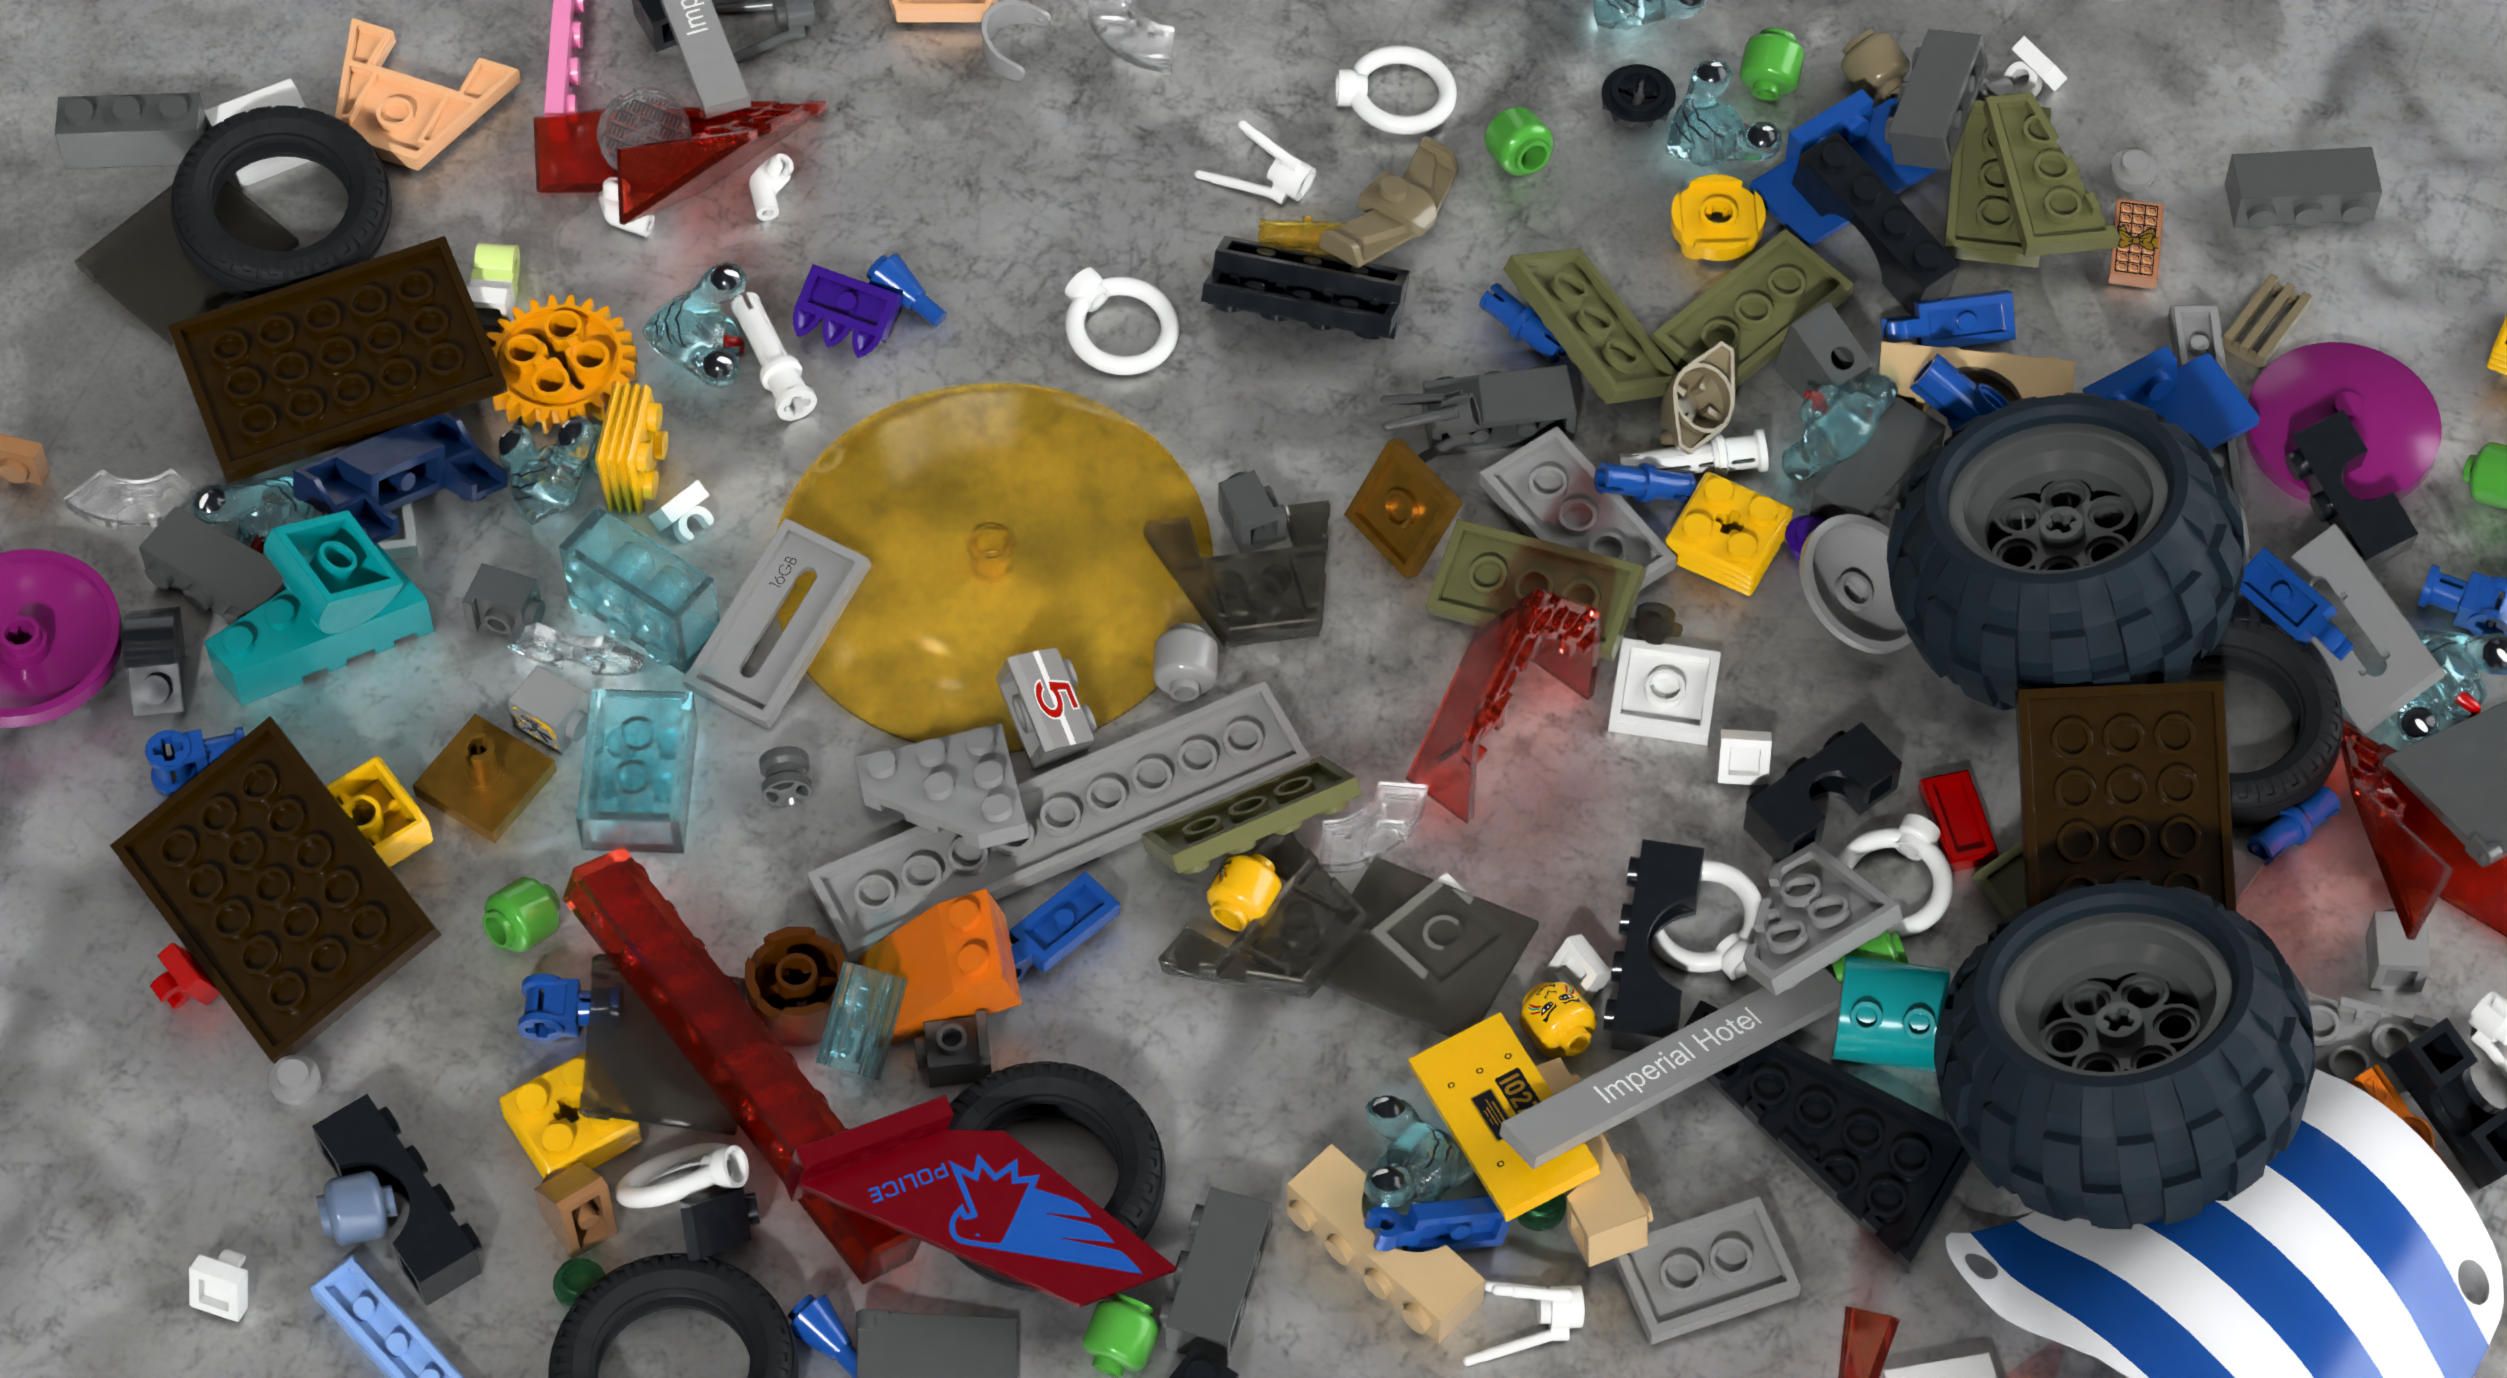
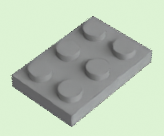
M1760 1196L1648 1232V1246L1613 1258L1650 1345L1798 1297L1801 1291L1800 1282Z

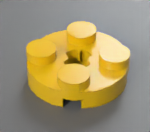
M1711 174L1700 176L1690 181L1689 188L1682 191L1680 195L1678 192L1671 206L1670 227L1674 238L1680 244L1681 252L1686 257L1695 260L1702 258L1711 261H1728L1736 258L1745 259L1750 257L1755 252L1756 244L1762 238L1764 232L1766 209L1761 196L1755 190L1753 195L1749 190L1743 188V181L1733 176ZM1713 212L1723 213V219L1726 217L1730 218L1724 223H1715L1709 220Z

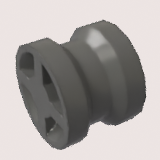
M783 746L770 749L761 755L759 759L760 773L766 778L761 788L762 797L766 803L777 807H791L802 804L810 799L812 785L811 780L806 776L810 769L809 755L805 750L798 747Z

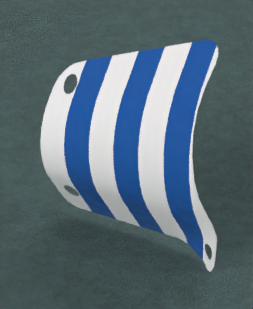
M2315 1069L2300 1126L2286 1151H2279L2273 1161L2267 1162L2263 1176L2249 1188L2229 1201L2215 1200L2204 1206L2203 1212L2198 1213V1216L2167 1225L2163 1221L2134 1224L2132 1229H2104L2092 1226L2088 1220L2075 1218L2069 1221H2062L2034 1211L2025 1217L2004 1225L1970 1233L1951 1232L1945 1241L1948 1255L1954 1266L1998 1316L2028 1332L2093 1356L2127 1378H2473L2499 1324L2504 1304L2502 1269L2494 1244L2471 1200L2444 1162L2408 1124L2385 1105L2352 1084ZM1966 1254H1976L1989 1259L1997 1268V1276L1993 1279L1978 1277L1966 1263ZM2465 1260H2473L2478 1263L2487 1276L2489 1294L2485 1303L2480 1305L2473 1304L2467 1300L2459 1286L2458 1269Z

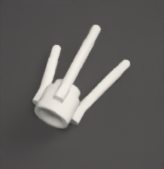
M1244 120L1238 123V127L1257 145L1276 158L1267 173V179L1273 182L1272 187L1203 170L1195 172L1197 179L1266 196L1281 205L1288 196L1296 201H1300L1310 189L1316 176V168L1290 155Z
M2491 991L2479 1001L2468 1018V1023L2477 1029L2471 1041L2487 1053L2507 1080V1061L2494 1044L2500 1041L2507 1045V1000L2497 992Z
M1485 1280L1484 1291L1492 1292L1494 1295L1536 1300L1538 1323L1548 1324L1549 1329L1466 1355L1462 1361L1465 1366H1470L1550 1341H1569V1329L1582 1328L1584 1325L1585 1307L1581 1285L1537 1286Z

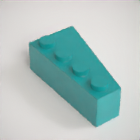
M377 543L375 546L404 585L395 598L382 611L365 623L338 634L324 633L311 622L309 613L295 594L285 589L213 635L204 643L215 676L240 705L244 706L303 683V676L321 669H328L329 672L347 666L346 660L373 649L378 654L395 647L394 641L416 633L419 638L434 632L427 598Z

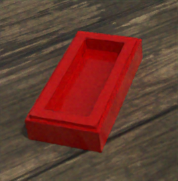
M1969 770L1920 779L1918 789L1929 820L1940 829L1941 835L1937 843L1940 850L1946 856L1952 872L1985 866L1996 859L1999 853Z

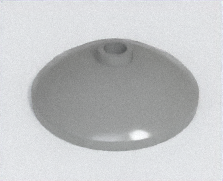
M1855 514L1837 515L1825 520L1813 529L1803 544L1800 554L1799 572L1806 599L1823 626L1845 644L1860 651L1873 654L1896 652L1906 647L1912 640L1908 636L1905 624L1896 612L1891 592L1887 564V543L1890 529L1878 521Z

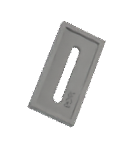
M784 518L682 680L685 687L770 730L871 569L872 564L869 558L792 520ZM807 571L815 572L817 574L815 582L758 673L752 677H744L742 669L755 650V644L759 643L795 586L798 576L800 577Z
M2333 524L2283 562L2311 587L2318 580H2326L2386 661L2387 668L2385 672L2380 676H2372L2353 649L2340 661L2314 637L2305 646L2306 650L2310 651L2323 665L2335 686L2341 705L2364 734H2367L2447 675L2336 524ZM2330 619L2329 622L2335 626V624Z

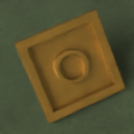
M1400 438L1387 442L1344 515L1406 579L1417 577L1462 506L1463 501Z
M474 714L413 784L415 796L496 843L557 772L555 760Z

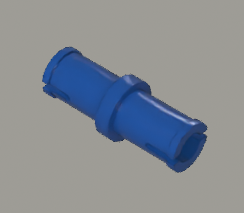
M1495 283L1490 287L1494 292L1493 295L1488 290L1485 292L1479 302V307L1509 329V335L1517 342L1525 341L1551 364H1555L1560 360V357L1556 355L1557 352L1561 356L1565 355L1566 351L1551 331L1543 325L1541 318L1531 305L1525 306L1499 283Z
M1601 462L1599 464L1600 469H1596L1594 476V485L1598 493L1633 496L1636 501L1644 503L1651 502L1652 499H1660L1687 504L1696 489V481L1692 473L1657 470L1655 465L1641 463L1637 467Z
M2321 786L2317 792L2298 805L2279 811L2281 814L2274 822L2259 833L2248 838L2249 843L2247 847L2249 852L2265 860V865H2269L2276 857L2294 844H2304L2311 839L2315 828L2340 812L2341 803L2338 796L2330 788Z

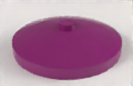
M2325 342L2291 350L2274 360L2263 370L2255 381L2248 398V402L2259 415V425L2245 432L2246 442L2253 459L2262 472L2275 485L2291 496L2310 504L2309 497L2312 496L2303 480L2298 482L2293 478L2285 462L2288 443L2292 435L2341 410L2345 411L2368 449L2362 466L2343 476L2345 488L2353 497L2359 500L2375 501L2394 492L2398 501L2405 498L2426 479L2433 467L2440 447L2442 434L2440 413L2427 386L2411 369L2400 361L2366 346L2343 342Z
M21 549L0 553V727L17 728L43 724L79 708L90 700L107 682L118 663L122 651V617L111 588L103 577L86 563L72 556L50 550Z

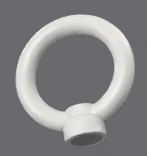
M1386 46L1378 48L1362 56L1353 65L1352 69H1337L1336 106H1352L1355 112L1368 124L1393 134H1419L1439 126L1450 116L1457 100L1456 83L1449 69L1432 54L1414 47ZM1391 64H1404L1416 67L1427 73L1435 81L1439 91L1438 100L1431 109L1419 115L1399 116L1387 113L1376 107L1368 98V76L1374 70Z
M1092 267L1078 272L1067 284L1065 295L1072 302L1065 319L1066 334L1075 353L1088 365L1109 374L1135 375L1156 368L1173 352L1180 333L1179 318L1170 299L1155 286L1130 277L1102 279ZM1122 295L1137 298L1148 304L1157 314L1161 325L1159 338L1150 349L1138 355L1115 356L1097 348L1088 338L1084 327L1087 312H1094L1099 309L1110 296Z
M1906 814L1898 828H1880L1859 835L1850 841L1837 857L1838 860L1854 870L1856 864L1867 854L1883 848H1896L1901 855L1912 860L1922 859L1926 863L1933 878L1931 896L1920 910L1912 915L1903 917V921L1888 929L1889 933L1898 931L1900 939L1920 934L1932 927L1947 910L1954 887L1950 864L1944 853L1936 845L1941 835L1940 829L1929 819L1917 814Z
M1704 861L1701 881H1712L1727 886L1737 894L1742 902L1744 923L1739 934L1734 933L1727 936L1714 951L1695 952L1675 944L1663 928L1654 938L1651 948L1661 959L1678 969L1697 973L1714 972L1723 969L1732 981H1739L1749 976L1743 956L1747 945L1753 944L1756 934L1754 922L1762 897L1754 883L1740 870L1725 863Z
M707 1142L681 1147L651 1158L628 1171L615 1186V1198L618 1203L625 1207L642 1209L673 1203L716 1185L722 1189L740 1188L745 1185L748 1179V1159L742 1148L737 1145L729 1146L724 1143ZM700 1165V1169L683 1177L644 1187L650 1182L672 1172Z

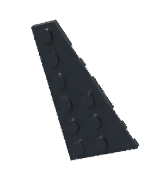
M1700 1000L1684 1027L1719 1009ZM1780 1039L1705 1078L1909 1273L1972 1163V1159L1961 1144V1140L1951 1124Z

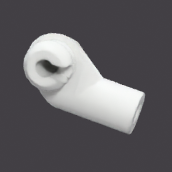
M777 153L772 155L750 177L749 187L756 216L762 221L772 220L779 215L776 194L788 183L790 175L794 170L792 160L785 154Z
M619 177L607 178L603 182V190L599 192V203L605 220L614 227L648 237L654 225V215L632 208L629 196L627 195L629 187L624 179Z

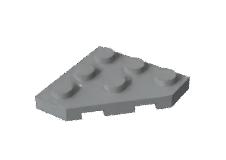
M1002 723L979 727L940 738L928 739L889 750L877 751L854 758L864 803L868 807L881 812L885 807L904 813L907 822L936 833H940L943 829L962 836L963 843L978 849L1030 838Z
M1812 842L1772 866L1768 877L1770 890L1767 898L1761 899L1754 922L1756 934L1753 944L1747 945L1743 960L1748 975L1777 996L1903 921L1900 906L1825 849Z
M2303 987L2312 1017L2316 1053L2315 1069L2350 1082L2358 1075L2378 1064L2401 1099L2405 1100L2410 1097V1093L2385 1059L2438 1023L2436 1019L2414 1014L2413 1019L2382 1012L2383 1006L2343 996H2341L2340 1001L2310 994L2311 988Z

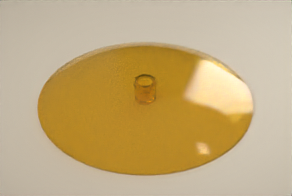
M977 383L947 387L919 394L869 416L840 436L808 468L794 488L778 525L779 528L784 518H787L869 558L872 564L871 569L852 596L806 673L826 695L847 712L874 728L912 743L1002 723L1009 753L1025 751L995 677L1007 658L1017 654L1057 647L1061 659L1069 658L1078 679V686L1074 687V691L1080 705L1087 704L1091 709L1097 729L1129 712L1158 688L1153 679L1155 641L1161 634L1167 632L1170 627L1177 624L1190 623L1201 627L1211 596L1214 568L1213 544L1208 520L1191 481L1173 456L1154 437L1114 410L1078 395L1036 385ZM988 551H998L995 553H986ZM807 571L800 577L798 576L795 586L778 611L777 616L782 632L817 577L815 572Z

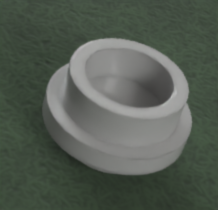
M2133 147L2125 148L2113 156L2110 172L2115 184L2120 189L2127 192H2140L2145 190L2156 179L2158 163L2154 156L2146 150Z
M294 1054L281 1058L271 1067L268 1074V1086L272 1095L280 1102L291 1106L303 1105L312 1100L321 1085V1073L318 1065L311 1058L304 1055Z

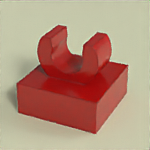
M172 942L157 955L168 972L158 976L151 983L150 988L161 1002L167 1000L171 1007L176 1010L183 1006L190 997H193L208 1006L221 994L191 953Z

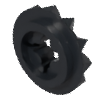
M1633 64L1616 69L1605 79L1601 91L1603 109L1610 111L1613 122L1619 120L1627 121L1630 129L1636 123H1644L1647 127L1651 128L1656 120L1666 121L1670 110L1675 107L1676 91L1673 82L1665 73L1648 65ZM1639 87L1643 88L1644 99L1641 101V104L1634 105L1632 98H1634L1635 93H1638Z

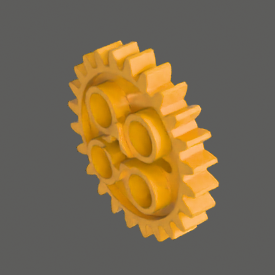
M572 294L567 297L564 304L559 305L555 296L549 295L547 306L543 307L536 300L531 299V311L524 313L521 309L513 307V322L501 318L497 320L499 333L488 332L487 338L505 378L508 392L492 397L494 409L496 411L505 409L507 421L510 423L522 416L525 430H529L537 421L542 423L544 434L549 433L553 424L560 423V426H562L565 421L576 418L582 422L583 429L588 428L587 417L591 415L604 421V407L608 406L612 386L617 381L623 386L627 382L630 384V380L637 379L635 364L638 363L631 330L625 331L622 317L611 319L610 307L607 305L595 312L593 299L588 298L581 307L576 306L574 295Z

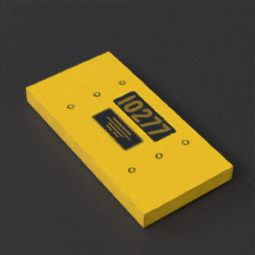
M1501 1012L1408 1059L1413 1074L1506 1222L1601 1174L1599 1164L1585 1142L1532 1169L1499 1135L1503 1121L1554 1095Z

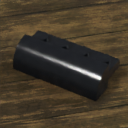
M1224 236L1215 250L1213 269L1203 283L1201 302L1214 305L1216 309L1224 312L1233 313L1243 310L1258 313L1261 317L1271 321H1286L1290 319L1305 322L1309 327L1317 330H1333L1336 328L1352 331L1356 336L1364 339H1380L1381 337L1395 339L1404 308L1410 271L1372 263L1357 269L1335 256Z

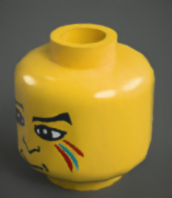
M1250 853L1248 856L1232 855L1222 863L1207 889V901L1211 906L1210 913L1223 926L1238 932L1244 931L1247 928H1258L1264 924L1282 894V883L1274 872V864L1266 857L1257 853Z
M1544 982L1535 986L1525 996L1522 1002L1519 1023L1524 1033L1543 1055L1556 1059L1579 1055L1588 1048L1596 1029L1597 1017L1592 1007L1572 985L1566 982Z

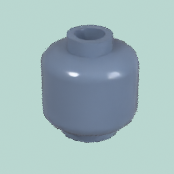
M371 1171L332 1178L326 1182L324 1194L316 1196L325 1238L333 1236L336 1243L340 1246H350L385 1237L389 1229L387 1218L398 1216L391 1184L380 1186L378 1177Z

